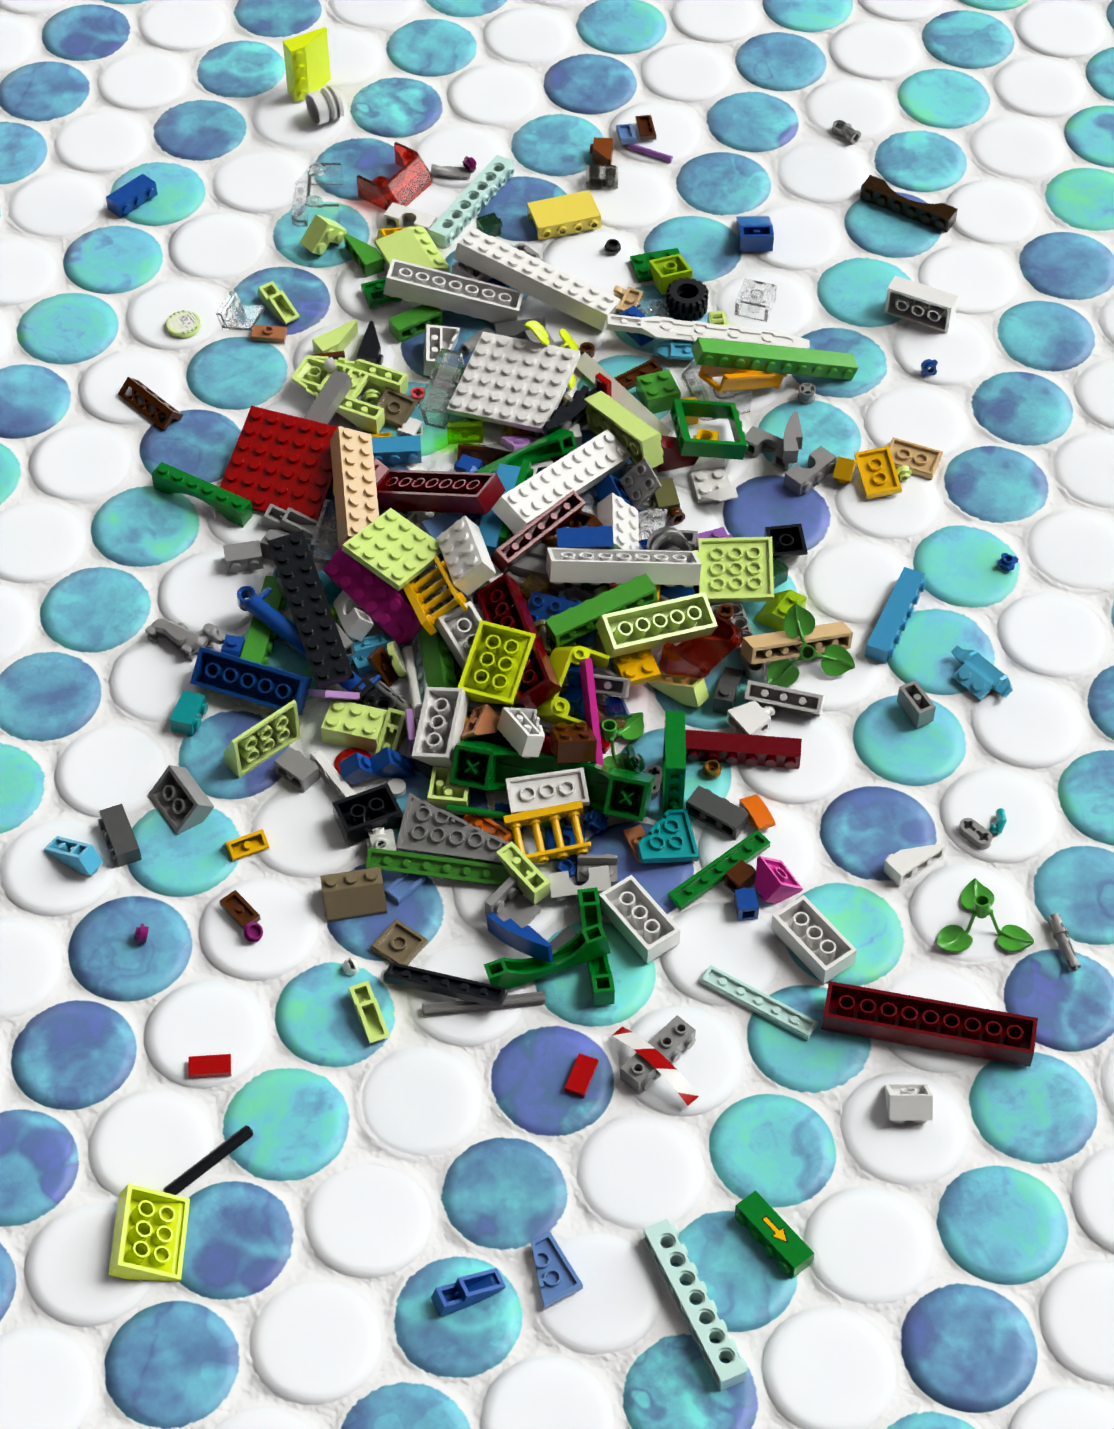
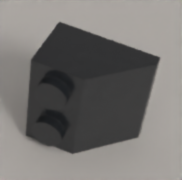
M801 524L765 527L764 537H772L773 558L808 554Z

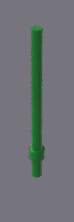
M447 804L446 807L447 812L504 820L503 816L511 815L509 812ZM560 820V828L564 829L565 821ZM549 821L541 822L540 824L542 828L552 827Z

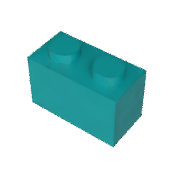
M183 690L169 719L171 731L190 736L194 735L196 729H199L201 726L202 716L206 715L208 711L205 695Z

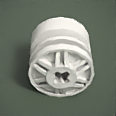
M329 85L326 88H322L320 92L315 90L306 94L305 102L308 113L317 126L327 123L329 118L335 120L344 116L343 102L335 86Z

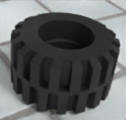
M694 278L674 280L673 283L668 285L666 290L667 313L676 320L696 321L698 318H702L708 309L707 286Z

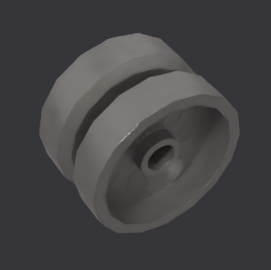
M669 526L661 527L654 531L648 538L646 545L647 550L692 551V547L686 537L676 528Z

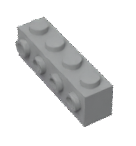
M676 1015L648 1043L670 1063H675L681 1057L684 1050L690 1049L695 1044L696 1030ZM637 1052L620 1067V1079L638 1094L643 1089H648L658 1075L661 1076Z

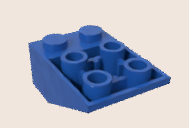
M769 216L736 217L740 252L773 251L774 231Z

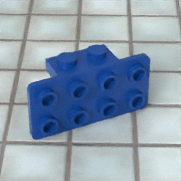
M533 591L527 607L533 621L536 622L542 619L547 620L551 616L562 613L568 608L583 602L579 600L572 602L567 600V597L558 594L555 597ZM598 629L572 641L592 646Z

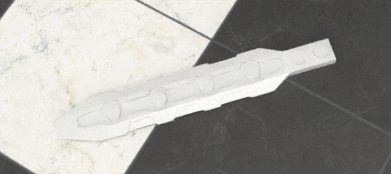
M615 314L607 315V330L641 333L656 339L683 340L695 343L697 337L810 349L809 340L778 330L742 328L735 325L725 326L708 324L701 321L674 320L673 318L659 316L640 318Z

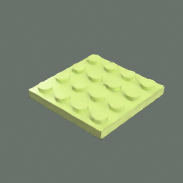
M392 508L342 545V551L398 591L435 562L434 557L441 558L443 556L436 539Z
M772 537L698 538L699 561L701 563L699 593L705 592L709 603L774 601Z

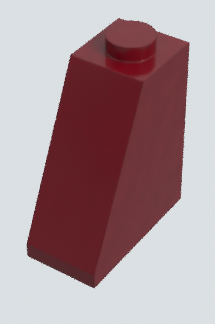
M661 435L664 463L656 466L658 473L692 466L696 463L699 457L681 456L676 437Z

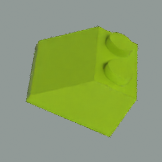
M681 254L649 260L655 287L661 295L666 294L668 285L673 283L674 280L678 281L680 278L692 279L693 270Z
M791 589L774 593V601L766 602L754 620L776 631H784V618L787 611L794 604H798L805 609L807 597Z

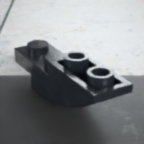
M583 385L580 390H576L572 402L569 401L566 406L561 404L558 410L555 409L550 417L551 420L546 421L543 426V437L559 429L569 430L583 417L588 402L584 401V398L588 396L589 387Z

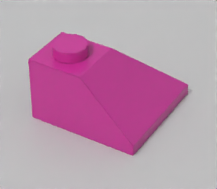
M763 856L757 858L755 888L759 892V897L764 902L777 904L803 890L782 860Z

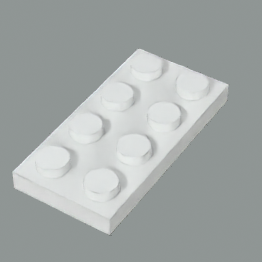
M583 767L505 779L511 814L582 800L583 806L590 805Z

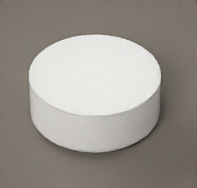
M393 778L388 781V785L395 798L402 797L406 793V783L402 779Z

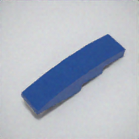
M494 912L486 915L488 931L500 941L531 957L549 963L553 961L552 945L531 926L527 925L521 928L511 918L503 921Z

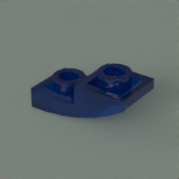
M608 697L605 699L607 705L604 707L609 716L612 715L615 720L621 717L627 720L632 717L622 698Z

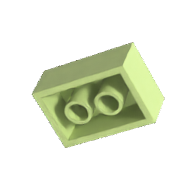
M332 699L321 726L322 742L348 748H359L375 753L388 710Z

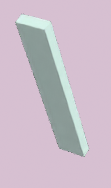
M712 965L708 967L700 979V984L807 1041L818 1026V1022Z

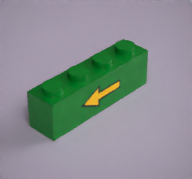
M756 1190L736 1205V1221L749 1230V1234L754 1241L761 1243L769 1257H774L784 1273H788L794 1278L813 1263L815 1253Z

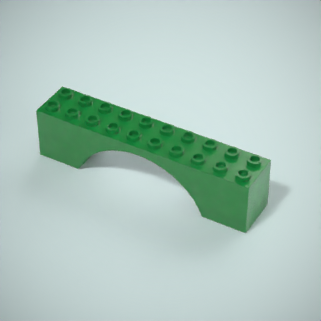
M463 739L455 744L449 783L487 791L507 790L506 778L583 767L590 807L601 811L603 814L643 821L649 814L656 775L590 762L557 763L553 755L540 753L539 757L523 758L514 747L473 739Z

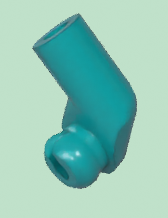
M1002 808L997 809L995 812L997 823L990 824L989 832L991 834L999 835L1005 827L1007 818L1005 810Z

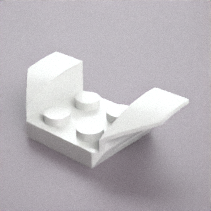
M699 457L694 464L691 472V481L698 504L713 501L724 502L738 498L735 485L731 486L725 468L726 459Z

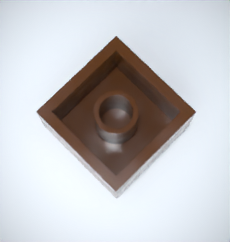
M584 722L576 724L558 723L557 725L550 726L549 747L557 763L596 762L597 739L589 724Z

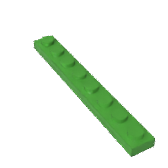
M368 847L366 868L380 867L381 870L500 886L511 876L504 865Z

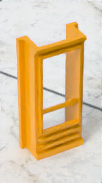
M702 365L698 376L716 391L722 393L723 391L762 389L765 387L779 389L783 377H787V374ZM723 376L720 385L710 378Z

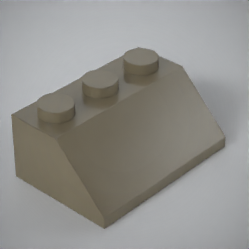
M380 867L320 876L327 923L387 913Z

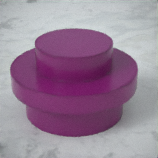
M464 157L462 161L463 166L469 172L476 170L477 163L474 158Z
M249 922L243 928V936L249 942H257L263 936V929L259 923Z
M144 924L136 927L134 939L138 940L137 944H141V942L146 943L149 927L144 926Z

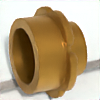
M708 760L702 770L705 772V776L713 778L721 774L722 768L718 761Z

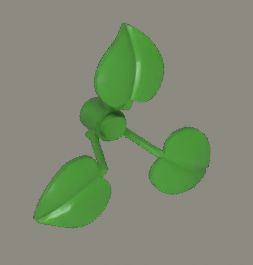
M794 604L785 615L784 630L790 638L800 636L803 646L799 649L800 656L792 662L789 659L771 661L767 669V684L781 687L792 685L799 677V670L793 665L802 659L811 660L814 656L823 658L821 668L830 676L844 674L855 668V663L850 653L840 645H828L824 650V655L816 653L814 647L808 645L803 636L813 632L815 628L814 616L800 605Z
M643 712L621 716L626 722L623 728L617 729V723L612 719H606L602 722L600 735L605 741L610 742L612 756H607L603 759L605 766L626 770L623 759L627 757V754H615L614 739L616 736H622L627 741L639 739L644 733Z
M974 878L964 888L960 898V902L965 909L973 910L967 929L964 931L958 925L945 926L938 934L937 945L948 952L967 950L973 943V938L968 933L971 930L975 917L983 919L990 915L995 930L999 934L997 943L1003 950L1008 952L1021 951L1034 943V939L1027 931L1016 925H1005L1002 931L999 929L993 910L990 909L995 900L994 894Z

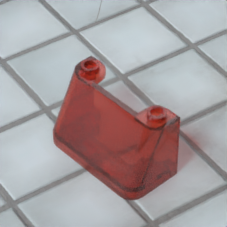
M713 612L718 625L714 632L709 636L683 641L677 646L670 642L666 643L662 649L659 670L669 675L698 679L707 677L710 670L732 650L741 645L743 629Z

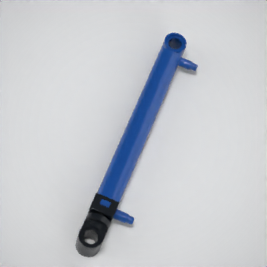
M251 586L240 587L237 591L239 608L251 613L307 658L296 625L264 601L272 592V589L268 587L257 595ZM353 672V679L338 683L348 692L360 693V698L354 700L358 704L380 709L386 707L387 709L385 710H388V707L393 708L391 697L382 695L375 689V685L382 678L380 674L368 680L366 677L362 679Z

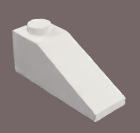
M941 843L899 850L895 854H890L886 857L883 872L900 887L942 859L946 845Z

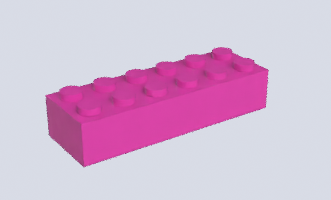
M342 545L323 571L399 645L409 644L423 626L404 589L396 590L342 551Z

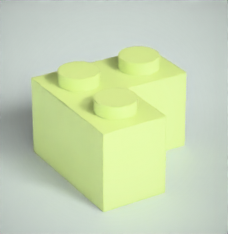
M316 214L300 243L312 253L322 256L330 242L340 245L348 231L336 221Z
M433 766L427 802L445 811L447 804L469 807V787L449 783L452 768ZM449 812V813H451V814H456V815H466V814H461V813Z

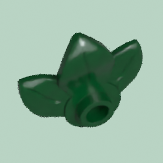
M631 744L627 745V757L623 759L626 770L643 773L642 771L645 769L643 757L635 753Z

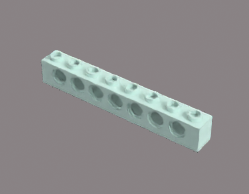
M496 155L428 229L429 236L434 244L447 248L450 243L454 242L463 229L471 223L472 219L480 213L489 200L497 194V191L514 175L513 160Z
M668 1219L643 1228V1240L719 1390H725L745 1381L746 1371H748L746 1362L743 1358H739L735 1341L729 1339L724 1320H720L716 1314L718 1312L713 1300H709L705 1283L699 1281L697 1268L693 1262L690 1263L687 1257L688 1251L686 1246L680 1244L676 1227L674 1225L671 1226ZM668 1244V1245H670L671 1247H670V1248H664V1247H662V1245ZM679 1263L681 1266L674 1267L671 1264ZM686 1281L689 1282L691 1285L684 1286L681 1284V1282ZM697 1300L700 1302V1304L694 1305L691 1303V1301ZM706 1319L709 1320L711 1323L703 1324L700 1321ZM718 1339L720 1343L714 1344L710 1340ZM727 1358L731 1362L723 1363L720 1359Z

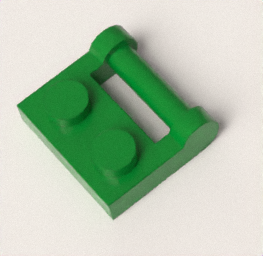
M386 278L361 284V290L369 309L392 301H402L401 298L390 297L389 295L373 299L385 295L383 292Z

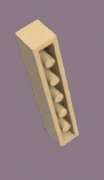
M841 621L816 625L811 634L803 636L806 643L813 646L816 653L820 654L824 653L825 648L831 644L850 649L853 632ZM785 630L746 636L742 639L741 654L751 665L795 658L800 656L799 649L803 646L800 636L790 638Z

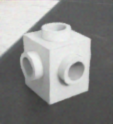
M384 827L372 829V832L368 833L369 838L366 839L367 850L368 847L397 851L392 829L384 830Z

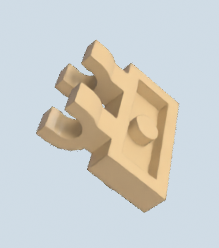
M615 285L613 289L614 295L622 299L617 308V313L621 314L622 311L632 306L638 308L644 291L628 287L626 290Z

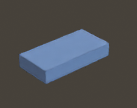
M632 124L616 125V132L621 145L637 144Z
M403 873L384 890L385 895L400 905L427 881V877L425 875Z

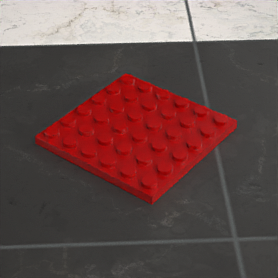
M251 406L220 488L250 500L253 511L265 513L271 503L286 511L290 507L319 522L333 484L330 438L336 431L337 426Z

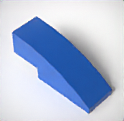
M494 1268L459 1277L453 1284L437 1287L431 1299L439 1316H444L481 1302L505 1289L506 1285L498 1269Z

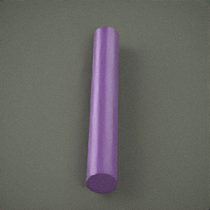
M627 144V149L668 162L673 160V156L636 144Z

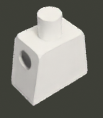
M751 701L729 709L727 711V723L737 734L764 735L770 729L771 716L775 715V710L770 704L762 708L756 701Z

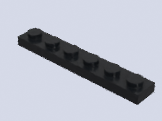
M394 962L390 963L383 975L384 982L497 1008L501 1007L507 996V988Z

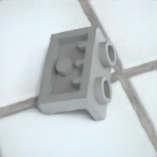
M611 854L577 855V885H582L588 880V868L604 865L609 867L611 886L617 884L618 856Z

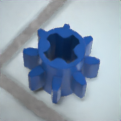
M593 809L591 813L586 812L583 825L586 826L589 832L597 834L600 833L601 829L606 830L608 817H605L606 814H603L601 811Z

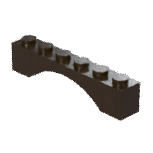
M872 175L861 185L860 199L934 228L948 232L956 222L958 209L944 203H921L909 200L894 192L885 180Z

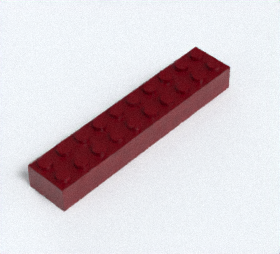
M829 981L821 1029L1030 1067L1035 1049L1038 1018Z

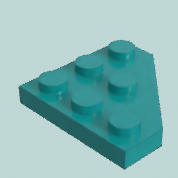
M668 809L663 817L649 830L648 834L638 842L637 851L641 864L692 862L699 860L700 856L687 809Z

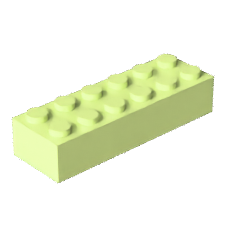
M602 391L584 398V401L588 402L586 417L588 428L599 435L608 429L631 454L629 459L635 464H638L643 458L647 459L651 468L664 463V452L661 447L662 438L659 431L653 429L648 423L642 421L638 416H635Z
M705 592L601 615L596 623L604 649L610 658L709 636L718 626Z

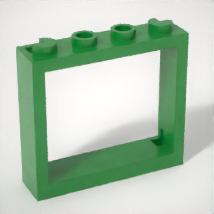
M673 399L670 414L681 456L743 460L745 452L748 451V442L745 440V432L742 430V421L739 419V410H737L735 403ZM685 416L729 419L734 441L691 439Z
M665 711L663 815L668 809H683L686 775L685 711Z

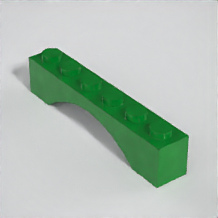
M559 429L476 470L475 473H494V470L498 469L499 463L521 467L523 460H530L531 465L549 458L564 455L577 448L574 434L572 431Z
M161 462L151 473L155 489L167 494L182 493L196 497L215 508L228 521L244 527L253 516L250 500Z
M598 888L578 889L577 906L581 929L598 923L602 925ZM607 955L587 961L594 1006L614 1004L615 989Z
M598 923L581 929L570 941L552 951L553 961L550 963L534 957L526 959L500 958L484 964V968L491 985L504 987L509 990L611 952L602 925Z

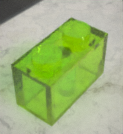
M482 420L447 421L448 444L483 443Z

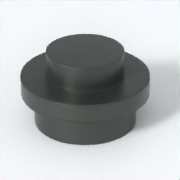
M609 239L605 244V251L607 253L616 254L621 250V244L616 239Z

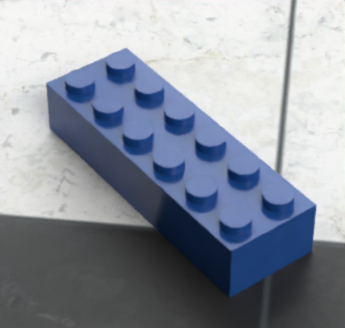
M200 647L190 684L277 710L295 700L298 715H302L312 678L211 648Z

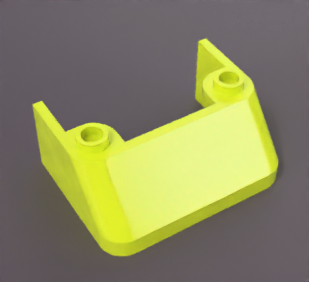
M583 646L555 648L549 660L560 687H562L570 663L579 665L580 660L590 657L592 664L607 669L610 656ZM560 692L534 708L538 711L537 717L544 721L555 724L586 723L585 721L568 716L570 704L566 699L558 696Z

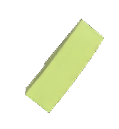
M273 281L258 287L257 295L282 323L286 325L300 318V315L283 290L280 291Z
M369 980L350 986L348 992L369 1043L389 1038V1032Z

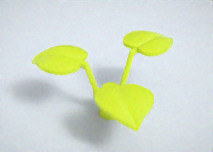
M531 320L524 325L533 332L543 345H549L548 333L539 322ZM560 329L559 335L565 342L560 347L568 346L569 349L579 351V346L572 339L571 335L565 329ZM572 374L571 379L568 383L570 391L576 384V377L574 374Z

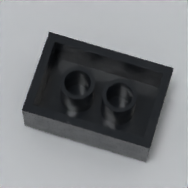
M388 783L332 802L334 818L348 846L368 839V833L372 832L374 828L384 827V830H394L401 827L402 811Z

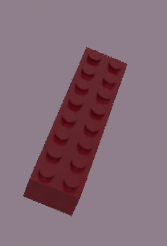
M389 469L376 484L378 509L389 510L392 508L393 510L484 515L490 512L493 505L506 491L497 473Z
M504 573L478 591L476 595L487 622L536 634L516 694L521 704L526 708L534 709L562 689L520 587L512 577Z

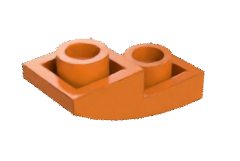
M757 794L739 799V806L749 812V822L758 831L776 826L772 814Z

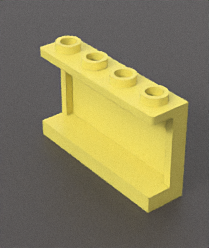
M590 190L527 203V216L534 222L538 240L601 228V214Z

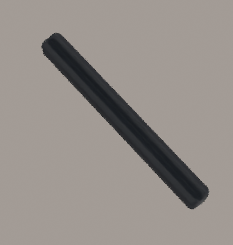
M248 1125L241 1128L164 1187L163 1191L177 1195L253 1136L252 1129Z

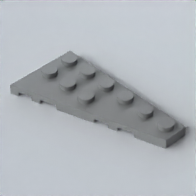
M409 793L396 849L398 851L503 865L496 852L509 842L483 831V829L475 827L467 821Z

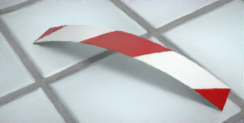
M621 1027L611 1035L647 1060L670 1083L687 1106L699 1097L682 1074L644 1039L624 1027Z

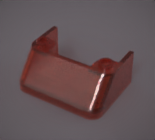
M398 142L394 143L395 164L403 168L392 178L378 176L370 181L360 175L357 176L358 197L386 211L392 202L407 207L432 184V174L418 152Z

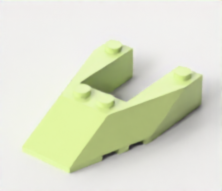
M306 355L291 376V380L317 398L332 372L324 369V362L329 357ZM339 357L338 360H334L337 371H344L349 374L353 385L336 412L360 429L378 434L385 424L384 408L357 400L356 398L363 388L375 389L380 394H383L386 387L405 395L408 390V374L362 359L348 361L346 358Z

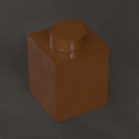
M740 860L725 873L724 885L733 893H735V890L751 887L756 879L754 867Z

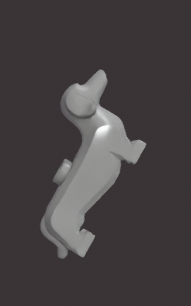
M160 618L145 629V632L148 634V640L157 644L159 641L158 637L165 638L176 649L185 651L184 658L193 661V654L199 652L200 647H206L207 644L210 645L212 642L216 644H223L224 639L219 636L218 628L210 623L205 624L202 630L194 633L189 631L183 623L179 622L176 624L167 619Z

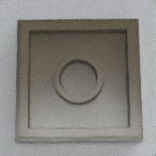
M386 387L375 406L384 408L385 423L401 428L412 415L418 405V401Z
M395 919L370 946V949L389 963L394 962L408 965L428 944V939Z

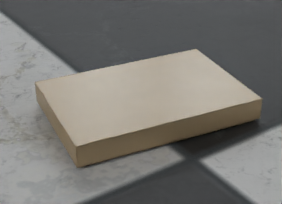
M894 437L889 444L896 469L900 466H908L912 474L933 479L942 459L943 451Z

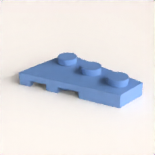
M551 1232L531 1241V1249L544 1309L583 1289L581 1280Z

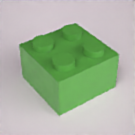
M669 369L636 377V393L641 403L653 414L671 410L673 399L681 398V392Z

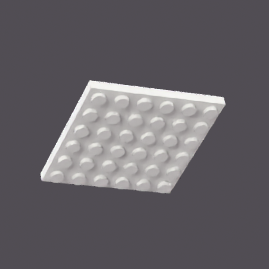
M483 332L449 402L447 413L544 433L542 430L546 421L551 420L550 417L553 411L557 410L581 356L580 351L553 345L545 346L538 342Z

